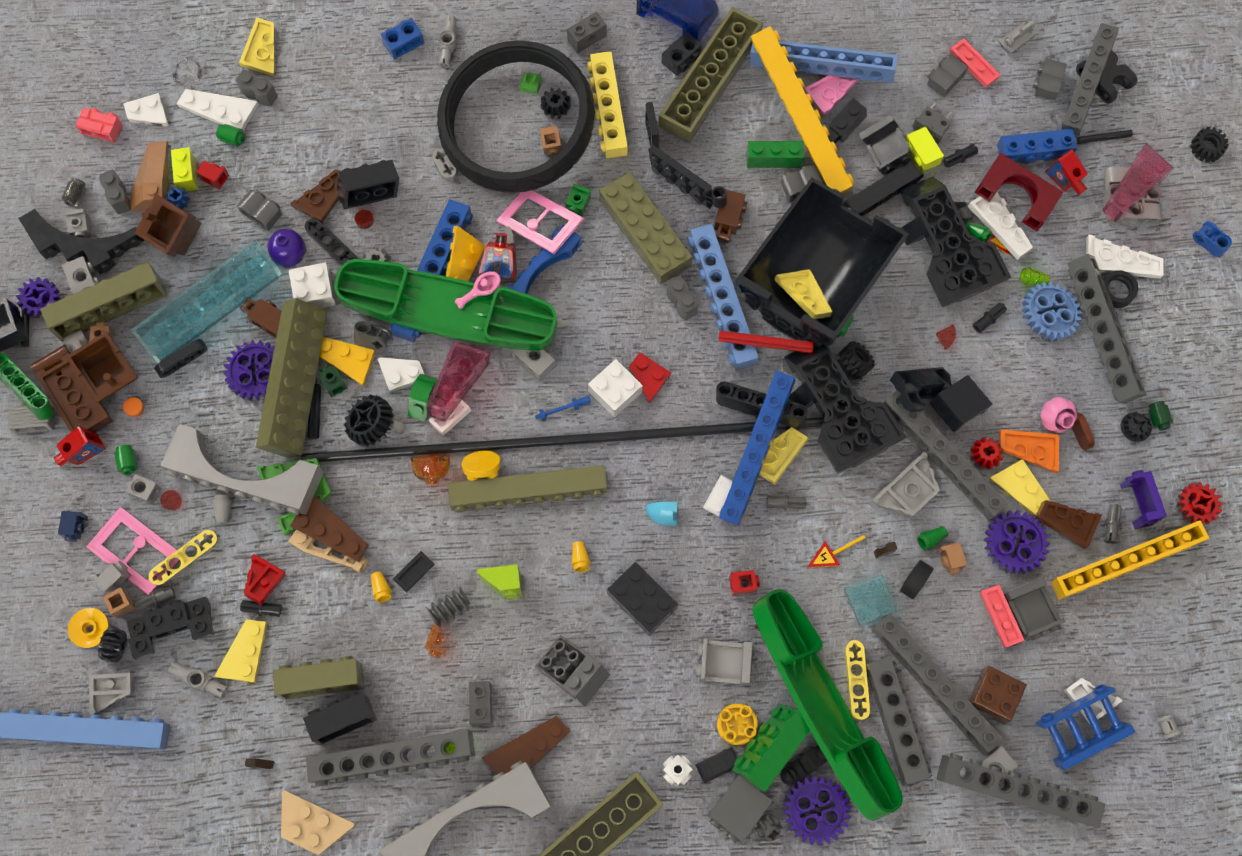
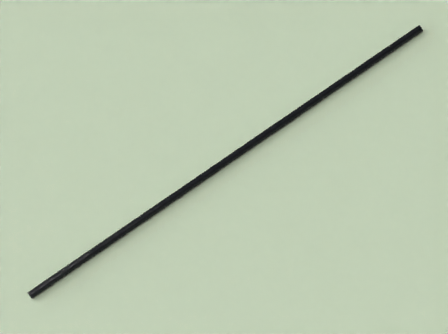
M823 417L807 418L806 424L802 428L822 427L824 419ZM848 421V425L855 424L854 422L851 423L850 421ZM756 422L303 453L301 460L317 458L319 462L741 433L752 432ZM779 424L777 430L790 429L791 427Z

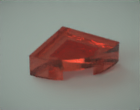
M954 325L936 333L945 350L951 347L956 338Z

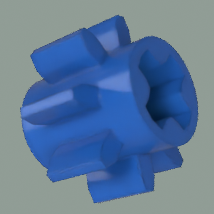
M175 187L171 191H167L168 197L165 198L167 201L181 209L188 207L187 201L190 200V197L186 194L187 192L184 188L179 190Z

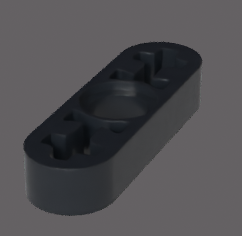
M202 339L194 340L159 362L154 367V370L160 378H165L204 354L208 347Z

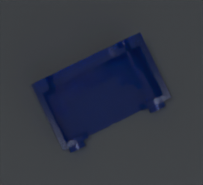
M637 0L636 14L643 18L648 13L650 17L654 14L682 28V34L687 31L699 42L719 12L717 3L714 0Z

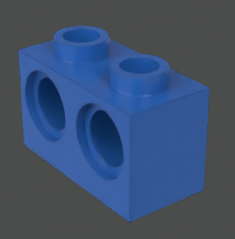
M412 18L402 21L399 25L392 29H387L381 34L383 44L394 60L424 44L423 34Z

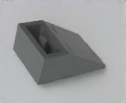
M561 635L535 665L539 671L584 707L610 676L608 671L599 662Z

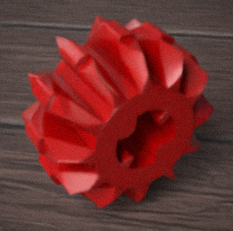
M982 437L981 441L976 440L974 446L970 448V451L973 453L970 455V459H976L974 465L981 464V470L985 467L988 470H992L993 466L998 467L1000 465L999 461L1003 460L1004 456L1001 453L1004 451V448H998L1000 442L993 443V437L988 441L985 437Z

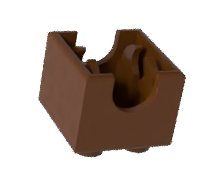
M987 666L982 669L969 701L977 710L990 714L994 717V720L1004 725L1012 721L1027 684L991 666Z

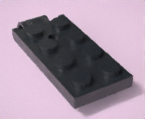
M652 145L648 149L651 169L654 173L664 176L668 183L678 186L682 193L689 194L700 205L703 204L709 209L713 205L716 208L726 206L727 193L724 187L717 186L712 190L710 184L656 146Z

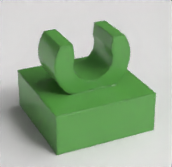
M524 72L520 91L538 94L541 75Z

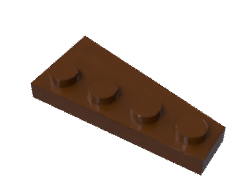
M315 495L307 514L299 513L290 525L292 528L357 562L361 561L369 546Z
M555 716L483 756L482 759L496 775L504 772V774L512 770L511 766L519 761H522V763L528 762L531 768H533L570 733V730Z

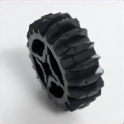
M370 394L368 397L363 396L362 400L357 399L355 405L351 404L352 409L348 410V416L344 417L347 421L344 423L345 432L350 440L358 445L368 447L369 444L375 445L376 441L381 442V437H387L386 432L391 430L389 426L394 423L392 421L394 417L393 409L388 401L380 396Z

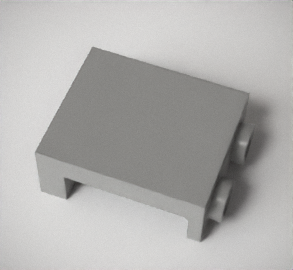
M703 638L702 643L698 645V655L701 656V664L697 663L696 676H700V681L748 686L750 683L752 642L733 643L711 641Z

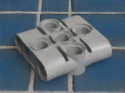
M1109 167L1104 170L1105 195L1103 196V201L1106 204L1107 222L1109 224L1157 225L1161 223L1160 198L1162 190L1159 187L1157 169Z

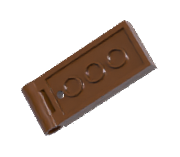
M65 345L30 365L70 432L79 426L96 432L113 422L102 402L97 403L66 359L65 356L71 352Z

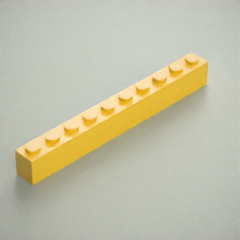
M771 26L752 35L751 41L826 186L838 190L843 195L853 190L852 184L854 180L850 173L846 174L844 170L846 165L842 157L838 158L836 154L838 150L835 143L829 141L827 136L830 134L826 126L821 125L819 121L821 116L818 110H813L811 106L813 101L809 93L805 94L803 90L805 85L802 79H797L795 75L797 70L793 62L789 63L787 59L789 55L785 46L781 47L778 41L781 39L776 30L773 31Z

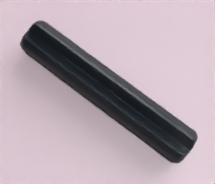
M318 383L314 384L309 412L308 437L310 439L319 438L321 386Z

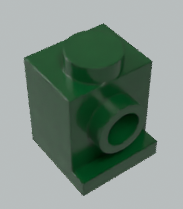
M327 365L320 369L318 377L331 398L348 389L334 365L331 367Z

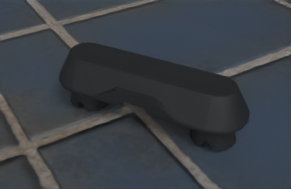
M817 745L786 766L781 771L780 778L786 785L796 784L797 781L828 762L819 745Z

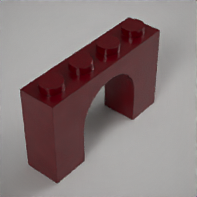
M1002 153L998 155L974 192L990 202L1001 186L1005 184L1021 186L1028 192L1031 198V207L1022 223L1035 231H1038L1045 223L1063 194V191L1056 186L1048 183Z

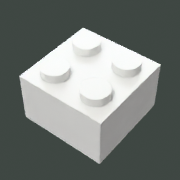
M326 262L289 270L293 299L298 298L320 308L336 305L331 273Z
M615 359L588 383V392L615 418L642 393V384Z

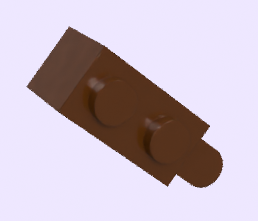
M726 190L727 204L725 207L719 208L714 230H718L717 240H724L725 243L729 242L731 234L736 235L737 228L741 229L743 218H740L741 213L746 212L748 202H745L746 194Z
M247 297L245 299L246 303L240 306L239 309L247 314V318L253 325L277 338L282 311L277 309V306L269 300L264 301L260 298L255 302Z

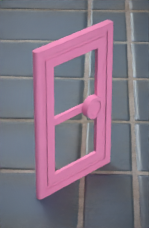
M531 190L521 192L496 221L504 227L510 226L511 231L555 254L582 223L584 218ZM527 199L546 208L537 220H529L527 226L511 218ZM549 211L568 220V223L553 240L534 231L539 227V223Z
M121 507L87 545L89 550L107 564L122 561L128 567L127 571L131 574L128 580L148 596L151 595V592L158 585L153 584L149 579L146 580L127 565L128 561L139 549L144 548L147 542L167 556L166 558L177 551ZM121 522L139 535L134 539V549L123 561L102 546ZM178 558L171 559L169 563L171 569L178 563ZM165 564L162 566L165 569L161 573L156 571L154 573V581L157 579L162 581V575L170 572Z

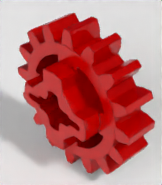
M1198 482L1196 485L1191 483L1188 487L1182 489L1183 493L1178 495V498L1181 500L1177 502V505L1182 506L1179 513H1185L1184 519L1191 518V524L1196 521H1201L1202 524L1204 522L1209 524L1212 520L1214 521L1218 518L1217 514L1222 512L1218 508L1223 505V502L1218 501L1221 495H1215L1216 488L1210 490L1209 484L1202 487L1201 482Z

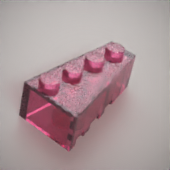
M1146 143L1102 211L1116 223L1165 180L1174 168Z
M453 341L427 403V417L443 422L447 421L489 365L490 353Z

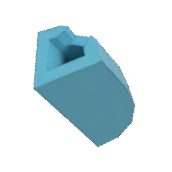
M655 502L645 506L647 515L655 523L665 526H677V502Z

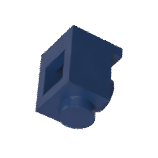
M61 511L58 535L63 537L65 541L77 542V539H81V534H83L85 529L83 520H88V516L82 512Z

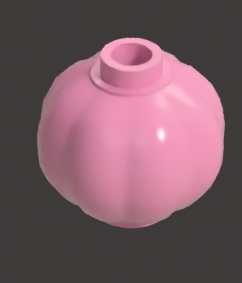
M1054 397L1044 404L1040 417L1046 429L1055 433H1062L1073 427L1077 419V411L1071 400L1064 399L1063 397Z

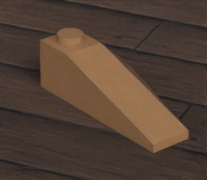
M167 141L148 143L131 191V211L147 210L155 194L164 199L168 197Z

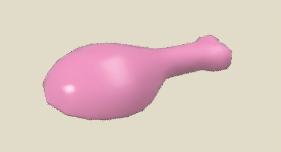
M486 272L480 275L475 281L473 289L465 296L455 300L458 308L462 309L466 303L477 296H486L494 293L500 285V275L496 272Z

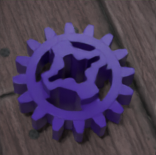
M37 277L36 281L30 278L29 284L23 282L24 288H18L21 294L16 295V298L19 300L17 304L30 317L35 314L37 318H40L42 314L41 308L45 307L48 303L61 300L58 295L60 292L55 284L49 282L47 278L43 281L40 277Z

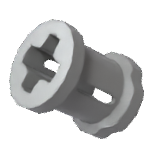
M1174 713L1156 719L1163 729L1164 739L1182 733L1175 723Z

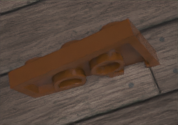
M335 169L319 181V184L313 189H308L297 201H292L290 203L291 206L323 223L340 199L337 193L339 170Z

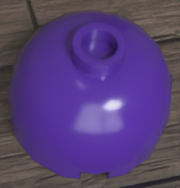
M291 229L276 231L269 238L267 244L271 259L274 263L282 265V267L297 265L302 261V257L306 253L304 240L299 233Z

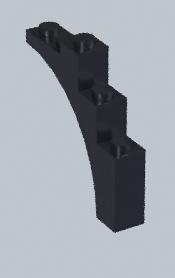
M35 209L18 218L37 250L45 259L56 256L60 251L68 262L83 256L85 259L90 260L99 274L110 271L116 265L113 260L114 258L122 256L129 249L137 247L141 242L145 241L135 234L137 227L110 237L82 238L65 234L52 227Z

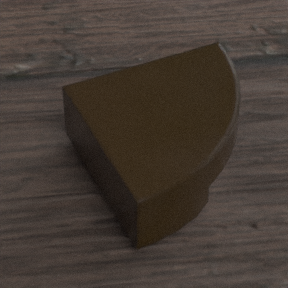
M893 541L886 544V547L877 548L873 552L875 558L894 553L897 550L896 543Z
M246 758L245 766L271 769L274 766V761Z

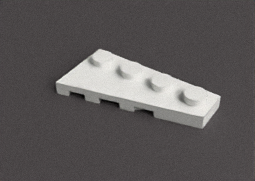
M185 89L177 102L178 107L217 124H228L243 129V131L259 105L254 100Z
M998 191L990 202L981 196L970 202L968 208L986 227H989L993 235L1017 260L1033 248L1022 228H1018L1015 223L1016 218L1013 213L1010 214L1006 207L1007 203L1004 198L1001 199Z
M1088 234L1086 238V254L1095 256L1101 273L1122 270L1130 273L1132 276L1160 279L1163 277V258L1142 251L1136 252L1130 250V247L1124 245L1121 247L1112 244V241L1100 240Z

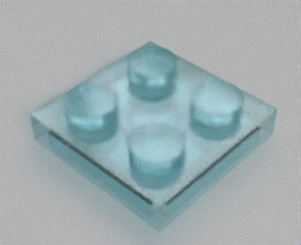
M882 574L844 588L859 626L885 617L889 613L894 614L897 612Z

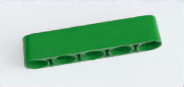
M0 353V379L39 420L50 419L54 414V409L47 397L6 354Z

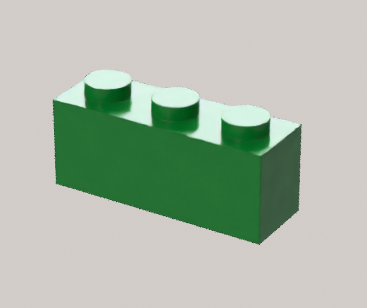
M748 141L746 150L747 168H801L804 159L803 141Z

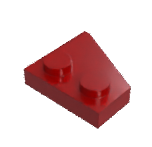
M639 352L629 366L631 374L642 384V391L649 403L652 402L671 376L670 371Z
M253 554L244 595L262 605L286 574L285 571Z

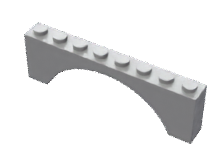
M183 424L178 425L160 465L166 470V474L172 477L183 476L184 480L191 483L199 481L200 485L207 488L215 486L217 490L226 494L231 491L234 492L235 496L246 499L247 496L258 504L266 502L269 503L270 507L280 510L281 507L285 508L287 512L293 515H298L299 513L307 514L324 473L318 465L300 460L287 471L269 479L243 481L230 478L220 473L211 463L205 449L204 435L196 428Z
M519 761L511 766L512 770L504 774V772L495 775L493 777L494 781L490 784L482 783L474 788L476 792L470 796L466 793L457 798L455 805L450 807L448 804L438 810L439 814L432 818L430 815L420 821L421 825L415 829L413 826L401 832L403 836L397 840L394 837L383 843L384 847L379 851L382 856H429L437 838L452 821L462 814L479 807L490 805L508 806L535 818L553 806L529 763Z

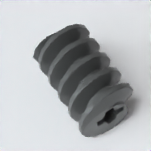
M461 586L459 587V594L453 590L452 598L446 594L445 602L439 598L438 606L432 602L431 610L426 607L432 620L439 628L441 627V620L448 623V616L455 619V612L462 615V608L467 611L470 610V602Z

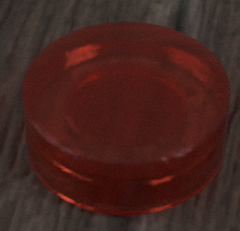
M360 210L355 215V222L359 228L368 229L373 225L374 217L369 210Z
M168 490L162 494L160 502L165 509L173 511L181 506L182 498L176 491Z

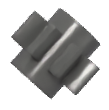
M764 815L758 820V827L755 830L762 841L766 838L768 841H775L779 838L781 834L780 829L783 827L775 815L772 818Z

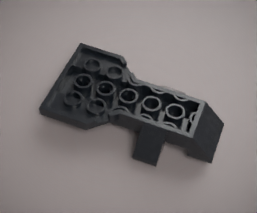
M930 177L900 189L907 207H911L915 216L914 220L902 227L909 234L905 244L908 246L923 240L924 237L926 238L933 252L926 275L942 307L954 302L958 303L1010 280L1011 276L996 245L978 240L977 237L969 234L964 222L972 220L973 216L966 202L953 201L946 185L935 177ZM950 241V243L953 242L955 245L952 247L948 243ZM956 259H962L963 262L960 263ZM965 275H966V276L969 275V276L971 277V279H970V280L966 279V278H965Z
M824 344L821 347L814 346L812 353L794 351L784 357L792 372L797 374L802 383L800 387L790 394L788 400L802 404L806 408L813 406V404L817 407L824 419L818 443L837 474L864 463L906 438V435L886 404L868 401L866 398L858 396L852 385L863 378L860 376L856 377L855 374L852 375L850 370L847 371V367L839 364L830 349ZM838 405L844 406V411L839 410ZM848 421L854 422V427L848 426ZM858 437L864 438V443H859L857 441Z

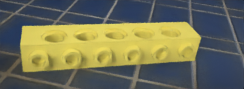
M612 53L590 54V62H587L588 72H592L590 85L591 88L595 89V93L592 94L594 104H597L598 109H595L596 120H600L598 134L603 137V141H600L601 152H605L606 158L627 156L628 147Z

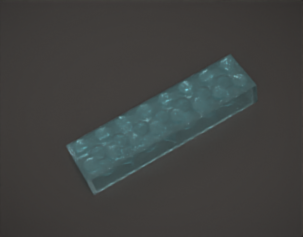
M255 240L137 324L131 331L158 364L243 305L247 297L251 299L272 284L282 274L277 265Z

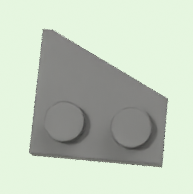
M133 673L89 675V715L97 714L133 693Z

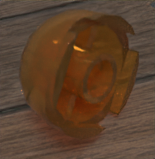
M450 455L411 457L412 472L419 480H425L426 484H437V480L444 478L449 472Z

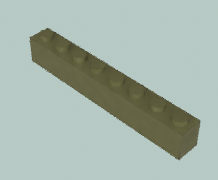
M601 465L448 483L451 510L465 512L470 508L484 510L488 506L503 508L506 507V504L521 506L531 501L533 503H543L549 499L562 501L566 497H572L573 499L584 498V495L599 497L607 493L605 467Z

